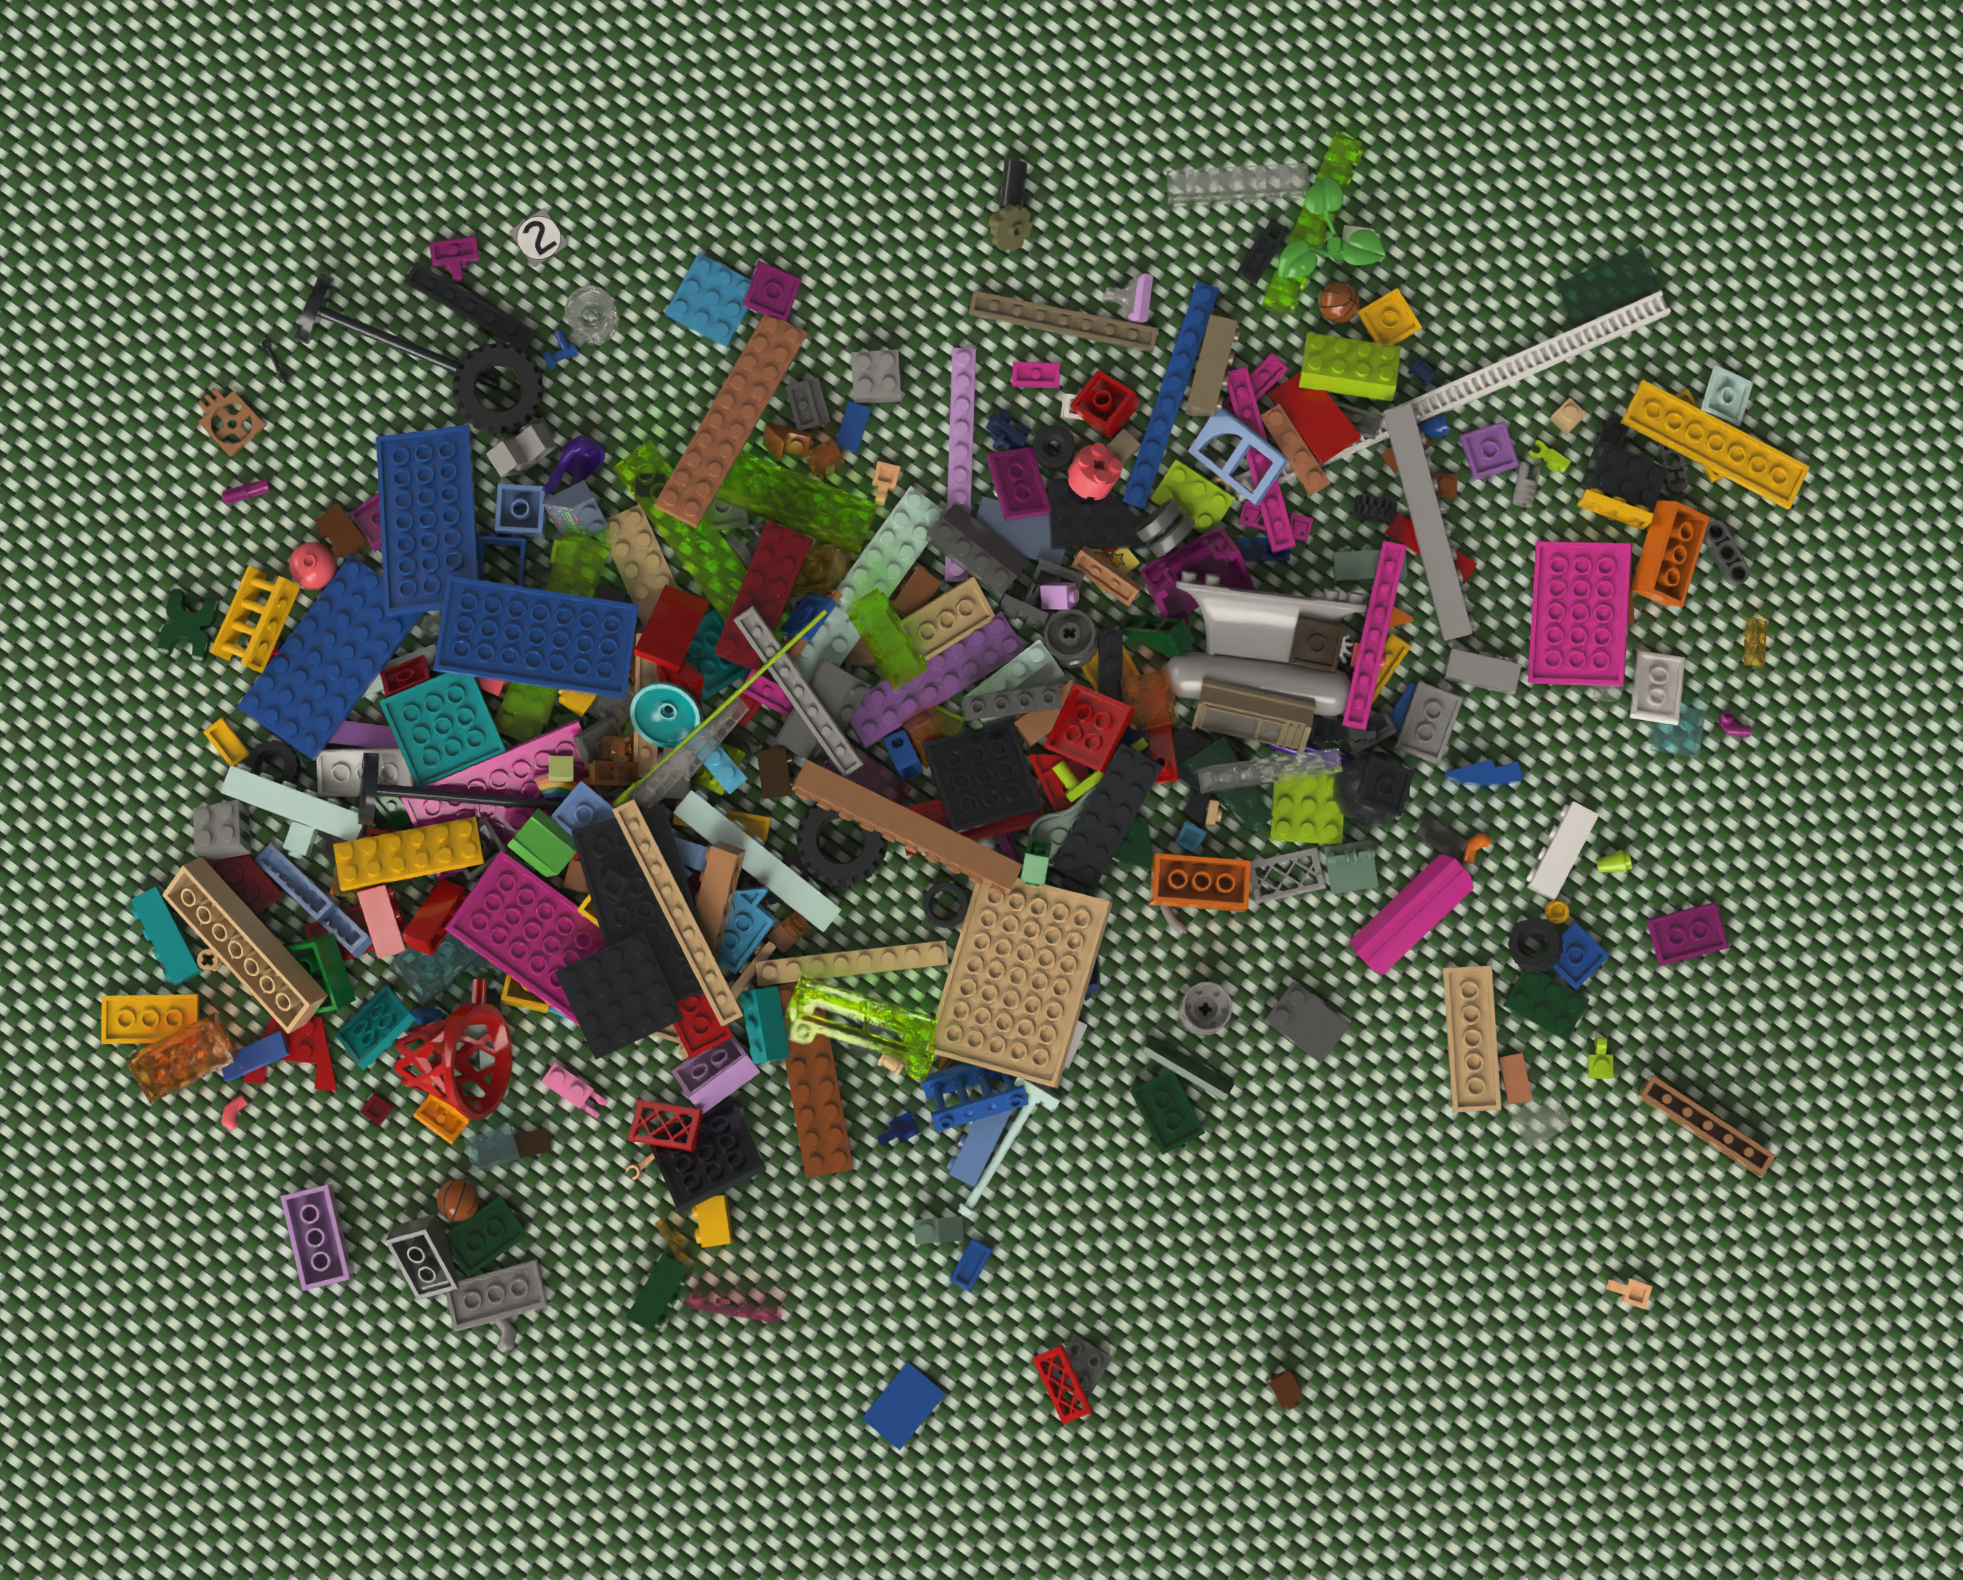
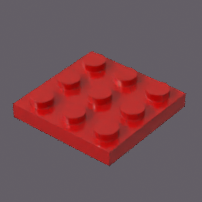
M1074 683L1043 747L1104 774L1135 709Z

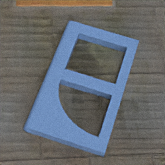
M1222 406L1220 411L1215 410L1214 417L1211 416L1188 450L1190 454L1257 506L1289 461V458ZM1236 434L1242 437V440L1223 468L1201 452L1209 442L1219 436ZM1251 446L1273 462L1254 492H1251L1232 476Z

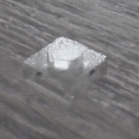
M1594 686L1592 699L1616 703L1620 686Z

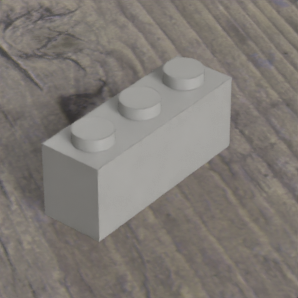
M1456 646V649L1449 651L1443 679L1513 695L1516 692L1522 664L1516 663L1517 660L1513 658L1503 657L1500 660L1493 658L1491 653L1479 652L1478 655L1470 653L1469 648Z

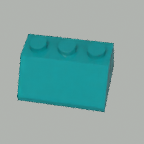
M778 986L741 993L742 1008L745 1015L746 1031L748 1033L753 1064L761 1065L790 1058Z

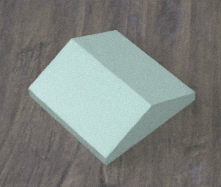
M1715 365L1700 410L1727 424L1740 427L1753 382Z

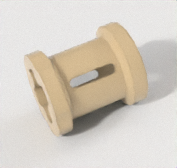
M204 949L198 954L197 963L203 970L217 971L221 968L222 961L211 949ZM207 956H214L212 959L213 965L206 964L208 962Z
M887 1047L877 1065H883L894 1072V1076L898 1077L908 1059L906 1057L901 1058L893 1053L890 1047Z

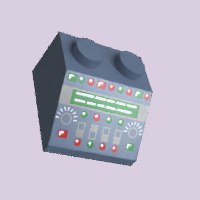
M585 480L542 501L560 535L589 539L609 528Z

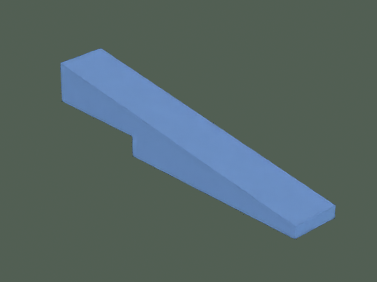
M270 843L254 859L327 931L334 933L335 938L357 959L372 944V939L274 845Z

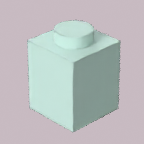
M292 821L283 848L289 851V856L302 859L303 855L310 857L319 830Z

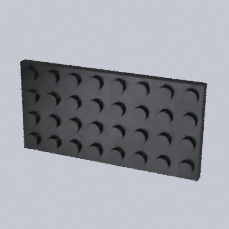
M665 804L640 810L702 933ZM612 818L571 830L605 948L644 931L676 1002L704 994L617 819ZM609 869L631 880L620 901L597 890Z

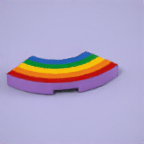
M549 772L533 776L544 799L553 796L566 798L580 781L583 782L581 777L573 775V781H549Z

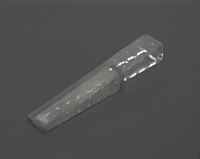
M739 697L735 698L628 795L635 800L636 804L646 809L656 806L680 777L688 782L749 710L747 705Z

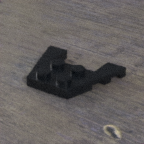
M1186 725L1173 734L1179 779L1197 791V793L1183 810V813L1200 825L1203 821L1225 753ZM1148 751L1146 755L1151 758V753Z

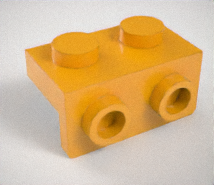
M429 1094L413 1116L451 1145L470 1122V1119L465 1118L456 1108Z

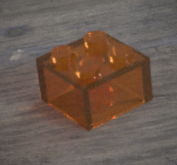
M1167 669L1120 680L1125 704L1135 709L1129 722L1133 732L1180 722L1175 695L1171 688Z

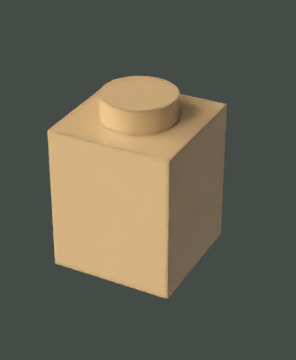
M1569 398L1551 416L1550 420L1567 436L1587 414Z

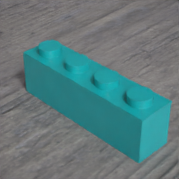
M154 887L131 899L133 906L130 908L134 917L137 920L140 919L144 926L141 928L143 935L148 941H152L155 947L152 949L158 962L162 961L166 969L163 970L167 981L179 986L204 971L199 967L197 957L168 901L162 896L163 891L159 887Z

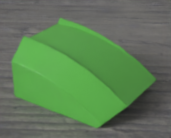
M539 808L507 844L509 848L546 877L558 875L577 853L573 837Z

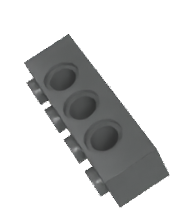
M1059 685L961 697L964 721L1061 708Z

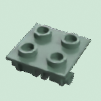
M1372 840L1324 847L1331 894L1379 887Z

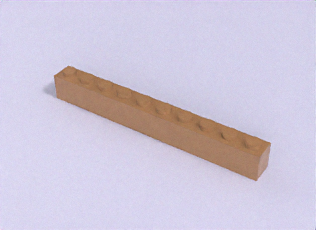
M807 759L792 787V790L796 791V796L804 800L810 798L816 801L817 806L828 811L833 809L839 812L838 815L847 821H852L853 819L861 823L860 826L865 830L871 832L876 830L882 833L884 839L890 842H895L896 840L904 844L903 847L913 853L919 851L925 854V858L933 863L941 862L948 865V870L956 874L962 872L968 875V879L974 883H985L991 886L990 890L997 894L1003 895L1005 893L1008 895L1023 866Z

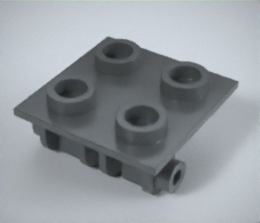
M1074 1334L1065 1351L1087 1399H1089L1112 1357ZM1059 1358L1058 1362L1063 1365L1061 1359ZM1055 1367L1053 1375L1062 1380L1063 1371ZM1067 1376L1066 1383L1074 1387L1069 1376Z

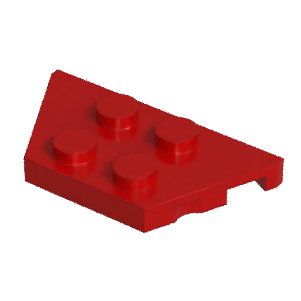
M1028 755L1054 813L1067 810L1081 798L1080 796L1073 802L1068 800L1064 794L1068 789L1053 771L1052 767L1064 760L1077 779L1082 781L1090 775L1086 766L1061 755Z

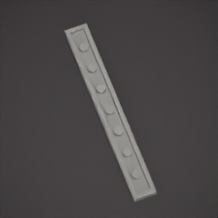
M755 606L750 607L733 619L764 664L783 648ZM785 652L768 670L845 778L862 766L864 762L788 653Z

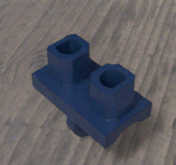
M1005 409L997 415L994 413L985 427L991 432L989 436L995 440L992 447L995 450L1000 446L1007 450L1010 447L1013 450L1022 449L1028 439L1030 428L1022 423L1016 429L1012 427L1009 423L1013 417Z

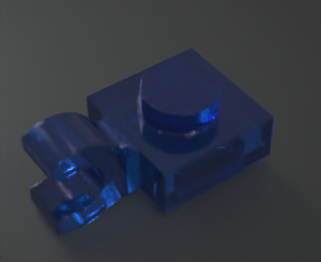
M910 1111L890 1121L891 1130L880 1135L877 1139L881 1146L895 1138L901 1144L919 1134L921 1130Z

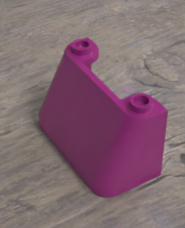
M1220 528L1212 529L1147 564L1141 570L1142 579L1161 616L1184 619L1187 626L1190 622L1187 613L1197 609L1199 605L1189 593L1176 588V580H1181L1182 571L1196 572L1197 582H1205L1206 574L1220 575V585L1256 590L1238 547L1228 534Z

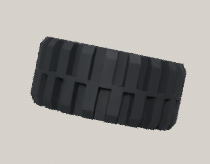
M503 342L486 343L481 347L473 349L462 359L453 377L452 396L457 411L461 413L462 418L469 422L473 428L485 431L488 434H507L508 432L519 430L537 413L543 400L542 373L539 372L537 363L528 356L529 354L526 351L518 349L513 344L507 345L503 344ZM494 366L509 369L516 375L520 383V395L517 402L512 407L502 411H495L485 407L479 401L475 390L479 375L484 370Z
M816 803L806 810V814L801 818L796 832V847L804 867L817 880L831 886L847 887L848 885L860 884L865 879L868 880L882 865L881 863L887 853L888 840L882 837V833L876 830L873 832L865 830L860 826L861 823L852 819V821L860 826L864 833L865 842L862 852L857 858L846 863H837L828 859L820 848V834L829 822L841 817L838 815L839 812L833 809L829 811L822 809Z

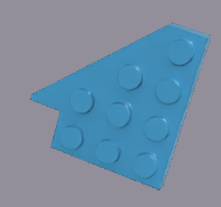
M769 887L736 889L718 957V961L734 974L739 973L740 969L777 921V918L760 905V902L770 890ZM691 893L693 903L696 893Z

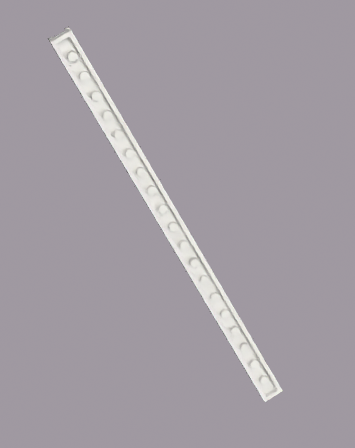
M1659 291L1396 407L1412 404L1413 409H1418L1420 422L1438 414L1440 416L1664 318L1671 313V310L1667 307L1662 297V291ZM1384 416L1375 440L1361 436V439L1323 464L1320 463L1311 450L1310 452L1320 467H1323L1389 438ZM1288 462L1277 477L1279 485L1297 478ZM1250 471L1234 477L1251 492H1254L1255 488ZM1233 488L1239 503L1247 500V498Z

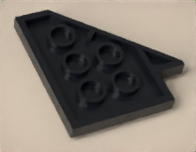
M1048 479V501L1051 508L1049 513L1051 549H1082L1084 546L1089 549H1145L1146 542H1143L1135 534L1142 521L1111 492L1100 500H1094V497L1089 496L1086 499L1072 490L1068 479Z

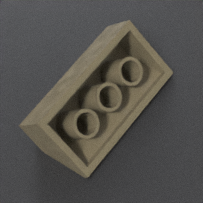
M1210 314L1185 412L1186 415L1214 417L1215 410L1220 411L1224 398L1219 396L1221 387L1226 388L1229 374L1225 373L1226 366H1232L1235 352L1231 351L1233 342H1238L1241 330L1236 328L1238 321Z

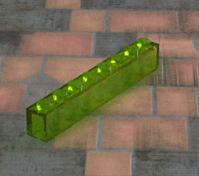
M1336 132L1314 184L1319 179L1328 177L1336 181L1341 190L1345 184L1349 185L1355 173L1351 171L1354 163L1359 164L1364 152L1360 150L1362 142ZM1304 205L1287 246L1292 242L1303 240L1308 244L1309 248L1318 247L1322 249L1327 238L1323 233L1326 226L1329 227L1324 212L1318 215L1312 214ZM1328 211L1333 223L1336 214H1333V211ZM1277 267L1261 307L1285 317L1288 316L1290 311L1294 313L1299 302L1296 295L1299 290L1304 291L1309 278L1281 279Z

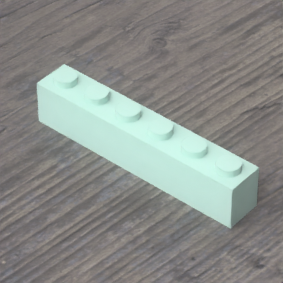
M238 764L237 768L230 765L220 793L347 841L361 838L365 825L358 824V808L350 806L349 810L340 807L342 802L328 797L327 801L318 798V793L306 789L303 793L295 790L297 787L295 784L283 780L281 785L273 782L274 777L261 772L257 776L251 773L252 768Z

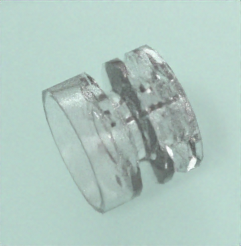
M584 286L575 290L567 299L565 305L566 319L575 336L583 343L591 345L602 344L610 340L617 332L619 314L611 297L602 288ZM597 315V320L593 319L592 321H590V317L595 318Z

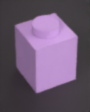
M1049 582L1040 586L1042 609H1070L1077 606L1079 591L1076 589V582Z

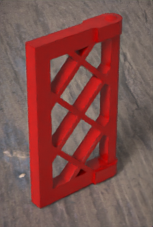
M637 1100L628 1140L693 1152L697 1142L703 1111ZM645 1108L653 1109L655 1112L645 1119L643 1117ZM665 1111L675 1113L676 1115L665 1122L661 1113ZM683 1115L693 1116L688 1126L682 1119ZM658 1116L662 1126L652 1132L647 1123ZM679 1119L684 1129L673 1136L668 1126ZM643 1126H645L649 1133L647 1137L638 1136L639 1130ZM664 1129L670 1137L669 1140L655 1138ZM687 1133L686 1143L676 1141L683 1134Z
M1058 1345L1056 1348L1032 1358L1062 1424L1094 1412L1063 1345ZM1058 1354L1063 1365L1056 1361V1357ZM1044 1360L1050 1363L1049 1371L1043 1362ZM1055 1367L1063 1371L1062 1380L1053 1375ZM1067 1376H1069L1074 1387L1066 1383ZM1053 1382H1055L1056 1384L1060 1385L1059 1394H1058V1392H1057V1390H1056V1388H1055ZM1065 1389L1073 1393L1072 1402L1063 1397ZM1078 1397L1083 1408L1077 1406ZM1063 1404L1070 1407L1069 1414L1067 1413Z

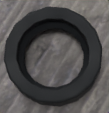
M937 883L930 887L924 896V913L927 919L935 926L942 928L954 927L961 923L966 916L968 910L967 896L963 889L954 883ZM949 891L957 896L960 907L955 916L949 919H942L934 914L931 903L937 893Z

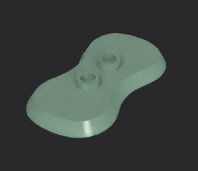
M1097 786L1086 791L1067 810L1043 815L1032 824L1029 830V840L1052 844L1048 866H1053Z

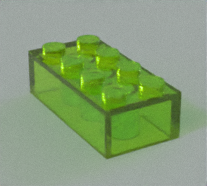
M878 588L854 601L845 612L894 692H897L919 679L928 670L926 668L927 662L921 653L918 654L913 647L915 643L909 633L905 634L898 614L896 612L893 613L888 605L890 603L885 593H880Z

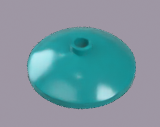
M668 682L648 684L636 693L630 706V717L635 730L646 741L659 747L675 748L701 724V712L696 700L688 691L676 684Z

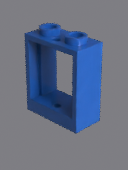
M486 532L485 536H478L480 580L484 581L487 546L520 548L518 584L514 586L525 587L528 541L523 538V535L509 534L508 537H499L498 533Z

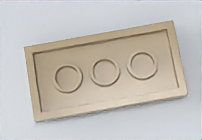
M970 577L896 622L894 626L917 666L983 627L992 620L995 614L975 577Z

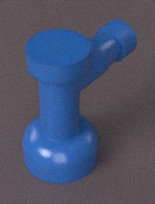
M563 330L554 333L561 350L553 354L550 351L542 353L549 370L556 368V362L573 355L574 357L579 356L574 343L569 344L564 337Z

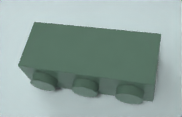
M1375 546L1362 547L1361 551H1352V548L1337 549L1338 552H1334L1332 555L1334 584L1374 582L1381 550H1376ZM1406 552L1399 580H1405L1407 577Z

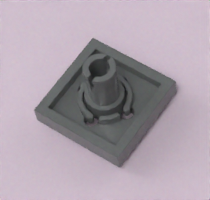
M1030 582L1022 601L1005 594L1001 602V610L1005 611V616L1017 620L1018 617L1024 619L1027 626L1037 630L1039 627L1045 628L1049 613L1035 608L1041 594L1039 585L1034 594H1032L1036 584Z

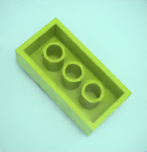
M1307 333L1299 387L1393 401L1397 385L1401 347Z

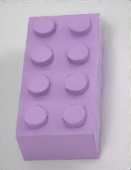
M327 1184L280 1196L302 1291L354 1279L333 1186Z

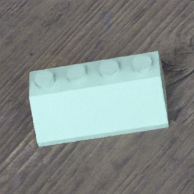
M1038 640L965 696L1058 685L1063 680L1066 682L1068 679L1050 652ZM1018 714L979 719L984 727L1010 720L1014 722L1016 720L1015 716Z

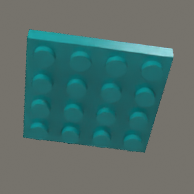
M445 673L379 701L416 787L426 786L506 752V748L475 677Z

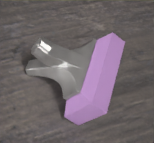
M1144 273L1134 276L1122 289L1107 287L1105 293H1103V300L1121 305L1125 315H1128V322L1135 324L1147 322L1153 275Z

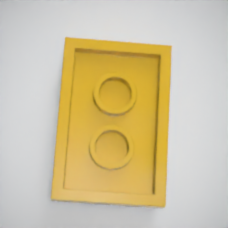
M1595 488L1586 489L1579 497L1577 506L1640 530H1644L1651 523L1654 515L1649 512L1647 507L1628 505L1625 499L1616 496L1613 499L1604 496L1603 491Z

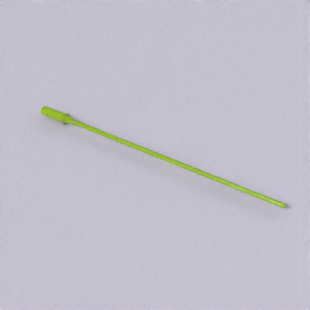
M824 609L641 780L635 783L632 782V785L611 803L613 807L617 808L627 803L637 792H640L643 784L828 612Z

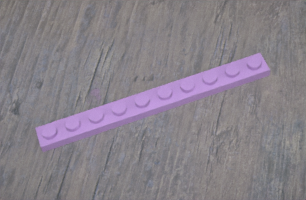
M952 348L947 511L956 503L971 515L976 349ZM945 556V582L962 583L967 580L969 574Z

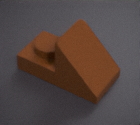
M767 422L762 445L778 460L782 459L784 452L807 458L812 433Z

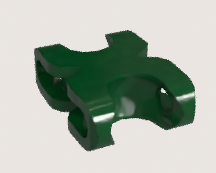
M174 588L170 593L166 607L167 616L174 620V622L165 625L161 629L157 648L158 653L161 656H170L177 642L182 639H189L192 643L193 660L198 664H204L211 647V638L204 632V629L212 628L216 624L220 601L218 597L209 596L205 599L201 610L196 613H188L185 609V593L181 589Z

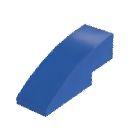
M1492 759L1444 774L1446 780L1472 786H1501L1523 780L1518 761L1495 768Z

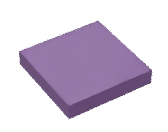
M1505 421L1459 436L1473 481L1519 467Z

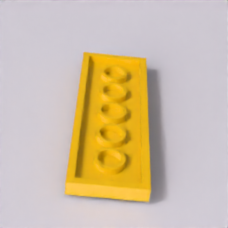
M476 817L333 844L341 891L484 864Z

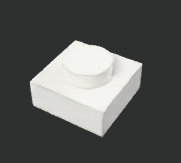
M1063 394L1061 417L1083 420L1070 407L1078 395Z

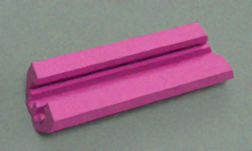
M1440 854L1349 940L1356 954L1372 970L1384 975L1474 889L1470 873L1455 858Z

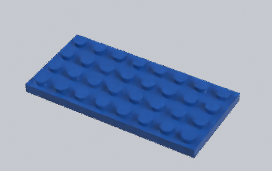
M469 425L376 437L384 601L387 617L442 610L447 575L480 580L471 428Z
M351 555L282 645L279 653L274 656L238 704L237 708L315 761L425 612L387 617L385 614L383 577Z
M447 575L433 671L625 699L639 605Z

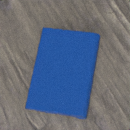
M907 1362L862 1419L898 1450H901L946 1393Z

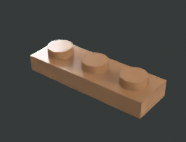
M1086 546L1080 550L1071 565L1072 568L1128 607L1133 603L1143 587Z

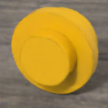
M1553 900L1547 904L1545 916L1550 922L1559 924L1568 918L1569 908L1564 901Z

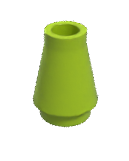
M1621 849L1596 859L1599 873L1627 872V870L1632 869L1629 850L1623 851Z

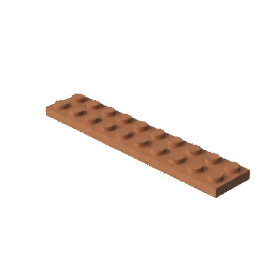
M764 314L656 500L655 508L697 529L807 338V332L784 320Z

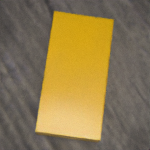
M221 717L203 732L229 766L237 767L238 764L243 763L249 757L250 751L224 718Z

